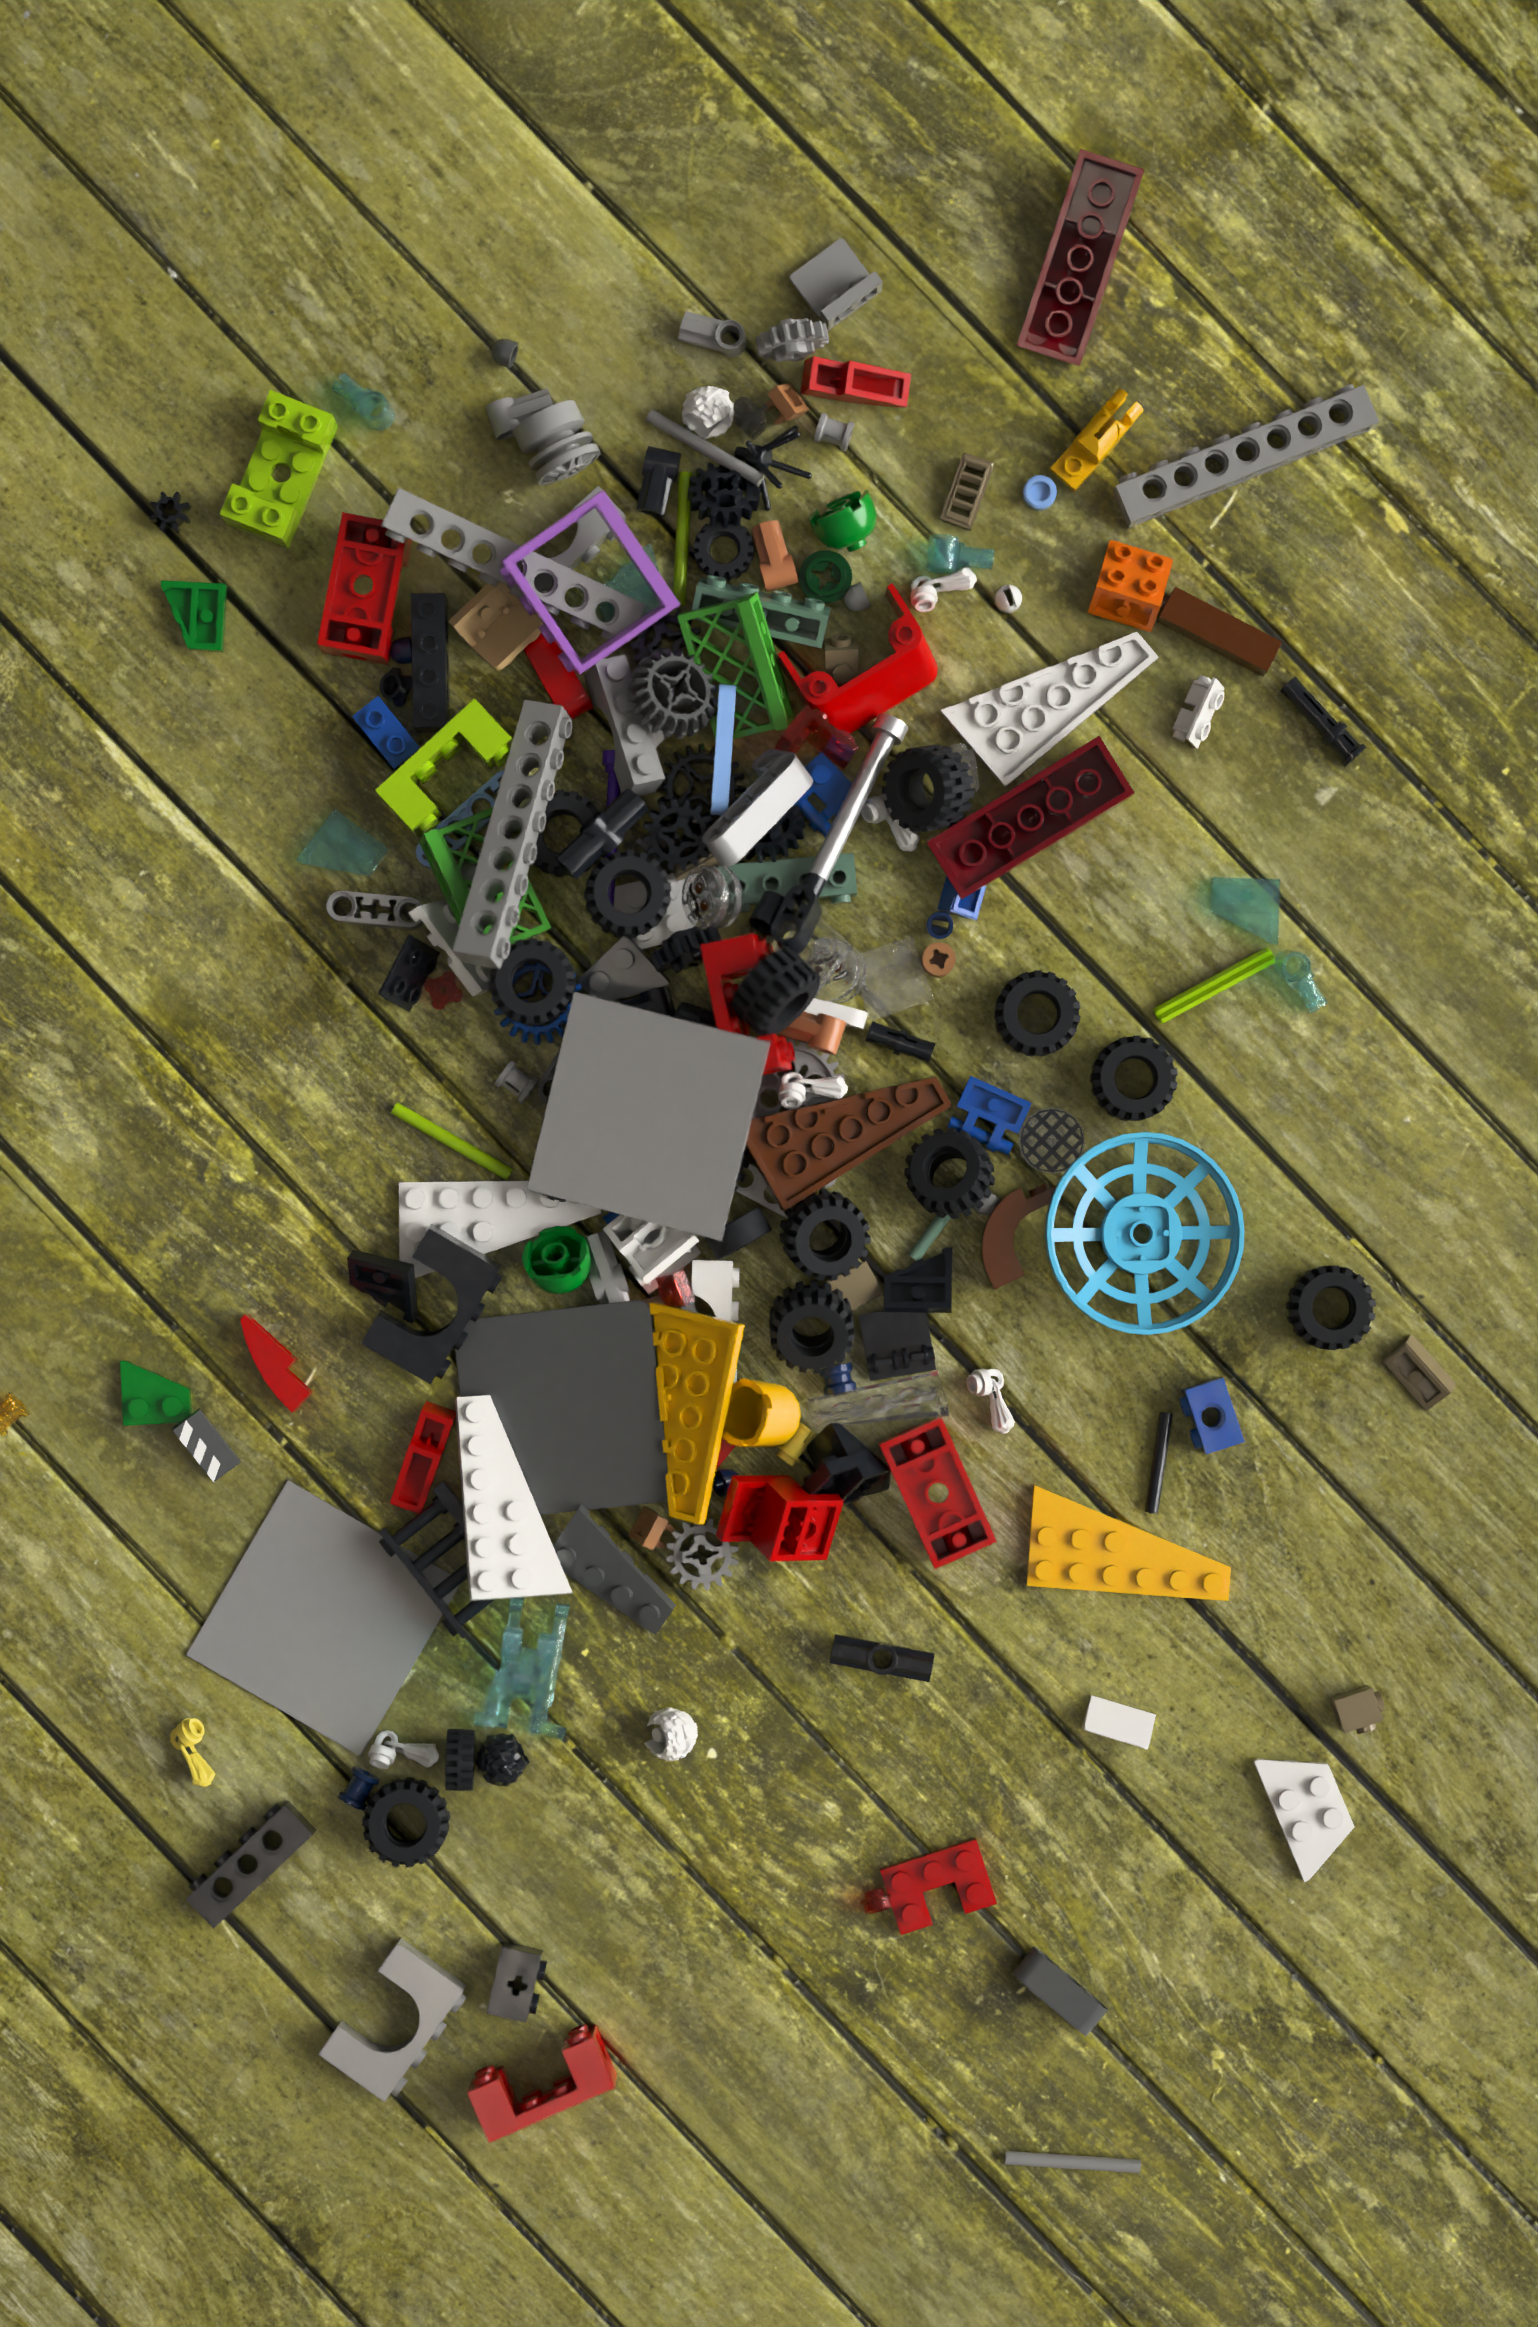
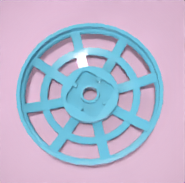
M1139 1132L1123 1134L1104 1140L1086 1150L1069 1166L1060 1178L1051 1196L1046 1213V1252L1052 1273L1061 1290L1074 1306L1090 1319L1107 1328L1124 1333L1143 1335L1167 1333L1185 1327L1203 1317L1218 1304L1230 1288L1238 1272L1244 1248L1245 1230L1243 1213L1237 1194L1227 1175L1212 1158L1196 1146L1182 1139L1161 1133ZM1148 1143L1175 1149L1192 1158L1198 1165L1183 1178L1168 1168L1147 1164ZM1125 1144H1134L1133 1164L1114 1168L1100 1176L1097 1180L1084 1166L1092 1158L1106 1150ZM1133 1174L1131 1195L1116 1201L1104 1188L1105 1185L1119 1177ZM1151 1174L1162 1177L1173 1183L1176 1187L1164 1199L1146 1193V1175ZM1208 1174L1215 1181L1224 1197L1229 1213L1230 1225L1210 1226L1205 1205L1194 1189ZM1075 1176L1087 1191L1083 1194L1076 1208L1073 1227L1054 1228L1059 1200L1067 1184ZM1185 1196L1189 1199L1195 1210L1199 1226H1181L1174 1207ZM1095 1198L1107 1210L1102 1220L1101 1228H1083L1086 1210L1092 1199ZM1138 1224L1145 1225L1150 1233L1148 1240L1142 1244L1138 1243L1133 1237V1230ZM1210 1239H1231L1226 1266L1218 1283L1211 1291L1196 1278L1206 1261ZM1182 1240H1199L1196 1256L1187 1270L1175 1259V1256L1180 1249ZM1083 1241H1101L1103 1250L1108 1257L1096 1272L1087 1259ZM1054 1242H1073L1077 1261L1089 1279L1077 1294L1061 1271ZM1165 1267L1178 1280L1164 1290L1149 1293V1273H1154ZM1117 1268L1133 1273L1135 1294L1121 1291L1109 1285L1106 1280ZM1185 1288L1189 1289L1201 1300L1196 1307L1177 1318L1152 1324L1151 1303L1170 1299ZM1098 1290H1101L1116 1300L1136 1304L1138 1324L1111 1319L1095 1311L1087 1303Z

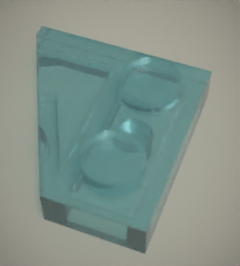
M334 809L296 860L303 865H312L370 877L389 852V849L338 810Z

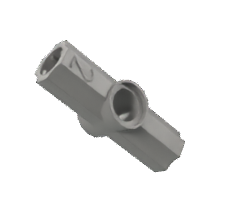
M604 1231L584 1237L589 1246L592 1264L588 1275L597 1301L601 1304L630 1301L628 1292H630L621 1263L617 1262L611 1239Z

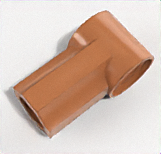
M779 520L766 521L751 527L753 541L760 560L758 566L765 591L798 583L791 554L788 555Z
M803 1012L793 1023L777 1033V1035L806 1043L810 1048L820 1052L836 1055L847 1023L830 1015L822 1013L813 1015Z

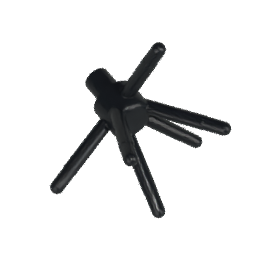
M796 425L764 446L755 445L750 440H747L745 443L747 448L738 446L735 449V458L746 461L747 465L763 473L778 489H781L783 484L768 469L769 466L806 479L812 477V474L772 459L771 450L800 437L798 426ZM764 477L759 487L765 510L770 511L771 504Z

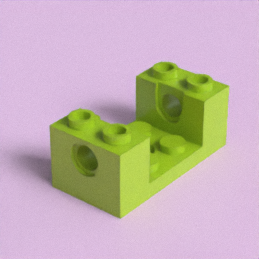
M269 390L257 420L262 428V432L241 484L238 486L232 483L220 516L231 527L289 549L337 431L338 424L331 413ZM284 465L291 469V476L285 482H276L273 479V471L278 466Z
M475 698L375 790L380 798L417 837L437 827L441 823L438 818L442 814L416 784L420 781L423 784L428 782L437 773L438 770L435 767L444 758L450 761L462 750L460 744L463 741L472 748L490 769L496 765L501 768L507 762L513 740Z

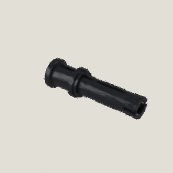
M1296 676L1280 690L1322 736V744L1325 747L1330 746L1342 759L1341 764L1344 768L1367 748L1364 744H1359L1349 734L1345 723L1341 721L1338 723Z

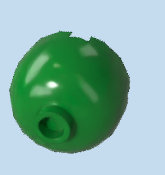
M865 490L863 494L860 491H855L826 504V512L822 515L816 510L808 517L810 526L820 542L834 549L847 547L848 552L865 546L867 544L865 538L873 532L876 526V509L868 490Z
M554 1226L540 1231V1237L535 1239L533 1243L529 1240L522 1254V1262L526 1274L537 1288L550 1294L561 1295L572 1292L587 1279L592 1265L590 1250L585 1238L577 1234L575 1229L567 1226Z

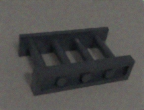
M443 1481L433 1489L437 1496L432 1499L433 1503L393 1535L387 1527L382 1529L379 1533L383 1538L379 1543L390 1557L395 1554L399 1557L446 1617L442 1620V1623L453 1637L459 1634L463 1639L469 1634L464 1624L496 1599L471 1601L454 1614L442 1598L468 1579L467 1562L435 1588L422 1573L423 1570L462 1539L465 1541L463 1504L447 1483ZM450 1512L457 1521L453 1525L455 1529L413 1561L401 1545L441 1513L445 1515Z

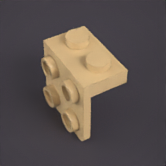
M500 581L497 587L489 583L485 585L448 621L463 640L497 671L511 664L515 657L529 643L538 638L541 633L538 627L542 625L538 616L535 614L530 616L519 599L510 594V589L507 585Z

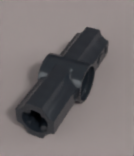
M627 788L603 812H597L583 824L579 830L580 834L555 857L558 864L573 879L577 880L600 856L603 857L609 854L624 839L623 834L649 810L645 802L630 788Z
M835 1634L829 1663L873 1671L879 1675L888 1674L929 1682L935 1653L890 1645L887 1642H875ZM880 1649H885L891 1653V1661L884 1667H879L872 1661L874 1653Z

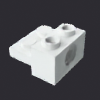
M621 1214L603 1228L607 1236L626 1257L646 1284L651 1282L699 1242L693 1233Z

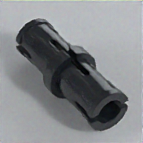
M874 1021L871 1023L865 1040L866 1042L891 1049L893 1054L898 1056L902 1053L929 1063L936 1044L907 1034L908 1031L905 1029L898 1031Z

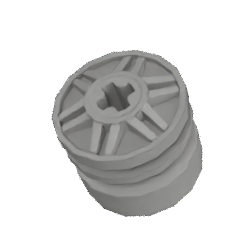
M574 400L551 405L528 417L513 430V435L523 454L539 452L529 462L531 470L537 471L535 478L539 485H548L570 478L585 469L601 454L597 444H590L593 440L591 432L574 434L585 423Z

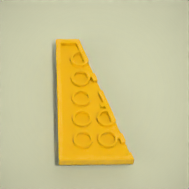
M649 1303L650 1315L654 1316L655 1333L652 1334L658 1359V1366L655 1368L660 1421H663L665 1440H662L663 1453H666L668 1473L665 1475L669 1517L699 1525L705 1524L744 1324L659 1303Z
M1033 1484L1026 1586L1229 1601L1231 1567Z

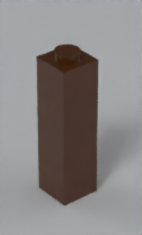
M1174 587L1170 595L1164 593L1159 610L1161 614L1156 622L1262 677L1267 673L1282 641L1177 587Z

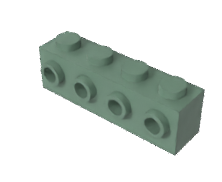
M708 575L706 579L700 578L696 587L692 610L739 599L746 594L758 592L771 637L822 648L831 611L830 607L824 606L825 602L814 598H805V602L792 599V594L779 590H773L772 594L759 591L758 586L749 583H740L739 586L727 584L725 578ZM736 609L723 611L718 621L727 627L736 629L739 624ZM717 613L710 614L708 616L715 618Z
M854 853L839 855L818 900L830 899L831 904H844L851 902L850 897L857 896ZM816 856L776 860V862L739 863L729 867L719 865L723 909L730 908V912L733 914L750 912V906H757L763 893L768 890L785 897L792 887L803 885Z

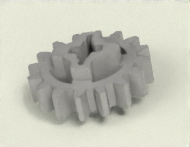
M807 318L781 320L778 325L770 327L769 332H761V336L756 337L759 357H763V359L773 358L777 362L805 360L806 356L815 353V349L824 348V344H829L826 323L822 324V321L813 323L812 320Z
M711 1517L708 1519L707 1524H695L692 1527L684 1521L682 1523L683 1533L676 1530L672 1532L673 1536L677 1539L676 1543H667V1548L674 1550V1554L666 1557V1561L675 1562V1566L670 1570L671 1574L678 1572L682 1574L679 1581L680 1584L685 1583L688 1579L691 1580L692 1590L697 1588L698 1583H703L706 1591L710 1589L711 1581H715L718 1586L723 1585L720 1576L724 1574L731 1577L733 1575L728 1566L729 1564H738V1560L731 1557V1553L739 1551V1547L730 1545L729 1542L715 1545L706 1538L705 1531L714 1535L717 1532ZM693 1533L694 1542L690 1548L680 1550L685 1538ZM698 1545H704L706 1550H711L712 1552L719 1551L708 1555L707 1562H701L699 1557L686 1556L697 1552ZM725 1557L722 1566L712 1574L711 1565L718 1558ZM682 1563H691L697 1567L699 1576L686 1570Z

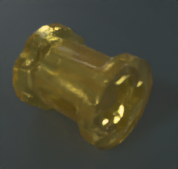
M12 1392L6 1394V1400L0 1404V1435L3 1437L8 1433L7 1429L22 1416L26 1418L30 1414L26 1406Z

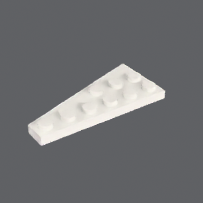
M1134 632L1099 646L1097 649L1074 656L1064 662L1049 666L1004 684L999 688L969 698L954 706L940 710V713L1002 786L1006 788L1158 659V655L1138 632Z
M529 1181L399 1182V1261L414 1264L415 1278L435 1272V1270L412 1257L431 1224L482 1254H487L539 1236V1232L546 1228L568 1226L601 1214V1209L568 1200L566 1202L553 1201L542 1193L527 1190Z
M491 1396L456 1397L455 1410L470 1601L571 1594L572 1590Z

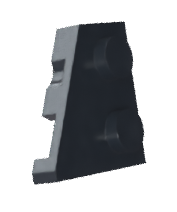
M952 1247L942 1249V1253L925 1261L924 1259L918 1260L907 1269H899L884 1276V1312L952 1313Z

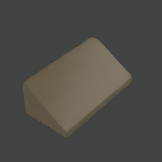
M867 1261L863 1262L857 1269L855 1267L850 1269V1275L844 1277L841 1274L838 1276V1280L827 1281V1283L831 1284L832 1291L838 1288L843 1292V1299L847 1298L849 1300L852 1311L883 1294ZM821 1319L824 1326L828 1324L827 1321Z
M1413 1335L1406 1338L1382 1360L1385 1366L1426 1412L1448 1396L1456 1386L1453 1379Z

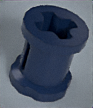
M353 1766L351 1770L353 1775L345 1791L340 1792L338 1798L346 1804L364 1811L367 1806L365 1801L373 1785H378L380 1779L360 1767Z

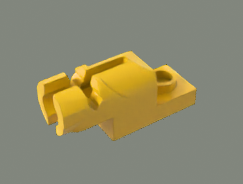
M1119 388L1049 470L1073 492L1082 485L1115 448L1121 437L1144 411L1142 406L1136 401L1120 421L1113 418L1116 411L1126 401L1125 397L1128 393L1123 389Z

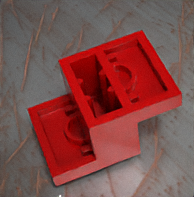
M790 1475L732 1476L715 1536L721 1542H751L770 1562L827 1560L844 1500L838 1494H808Z

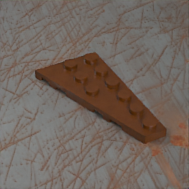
M931 1076L842 1097L841 1099L837 1098L752 1118L745 1148L780 1209L785 1211L945 1111L952 1104L937 1077Z

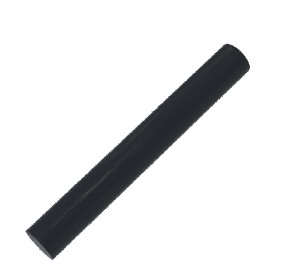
M1159 1413L1145 1512L1158 1514L1173 1418L1171 1413Z

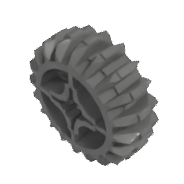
M670 648L663 650L662 653L658 651L653 652L649 657L643 658L638 664L639 666L632 672L631 678L633 680L629 683L628 687L633 692L629 696L628 702L637 704L633 714H642L644 717L641 725L649 722L652 725V733L662 730L664 739L674 734L678 740L685 735L690 737L695 735L698 730H703L707 726L708 721L714 716V707L718 702V698L714 696L718 686L709 684L713 674H705L703 672L705 663L695 664L694 655L689 656L687 659L684 658L682 649L676 651L673 655Z

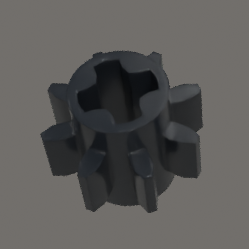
M162 491L161 499L157 503L150 502L156 514L151 515L149 518L153 523L161 521L160 531L162 533H165L169 527L179 534V526L183 522L191 523L190 519L185 515V511L190 510L191 505L188 502L179 504L181 500L179 492H176L172 498L167 497ZM174 507L177 511L176 516L169 515L167 518L164 514L165 509L172 510Z

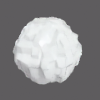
M703 386L686 394V399L682 405V421L687 425L689 431H695L704 440L725 434L728 427L732 425L734 415V403L729 399V392L718 387Z
M671 1707L663 1708L659 1711L655 1710L650 1716L647 1726L653 1724L660 1725V1727L652 1730L653 1738L644 1743L650 1752L665 1761H676L684 1758L692 1750L693 1745H695V1739L698 1734L697 1724L692 1720L691 1716L685 1711Z

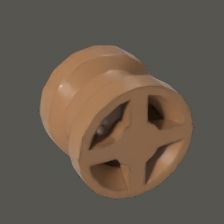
M932 943L922 954V968L932 977H944L950 973L955 965V953L946 943Z

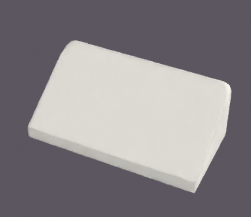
M1091 1695L1082 1723V1729L1148 1749L1156 1714Z

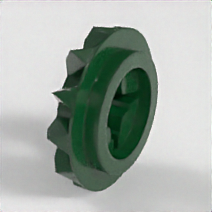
M821 550L809 555L804 560L799 571V583L806 596L821 600L829 605L841 600L846 595L852 583V570L842 555L830 550ZM829 565H832L831 577L839 584L827 582L825 587L823 586L822 590H819L820 578L812 573V571L824 573L829 568Z

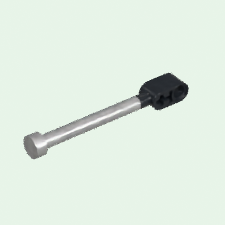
M885 713L878 714L871 728V732L875 737L803 885H796L787 892L771 925V933L779 949L791 947L797 954H800L806 948L822 915V907L818 898L892 746L901 745L908 731V726L900 719ZM796 931L791 938L783 939L786 933Z

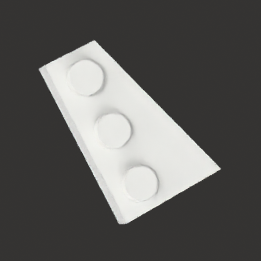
M446 899L418 906L408 912L415 922L421 919L431 933L428 934L427 938L433 946L438 945L449 955L447 959L449 967L472 997L490 990L489 974L491 968L463 963L453 952L459 927Z

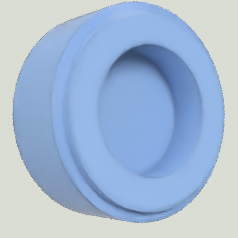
M1044 475L1031 477L1023 489V499L1026 505L1038 511L1049 508L1054 503L1057 495L1055 483Z

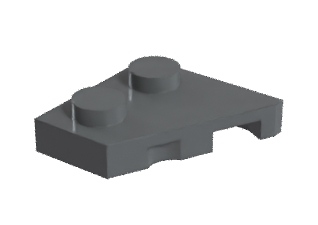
M623 936L577 980L591 996L608 1001H615L663 987L671 982L662 971H656L653 961L628 936Z

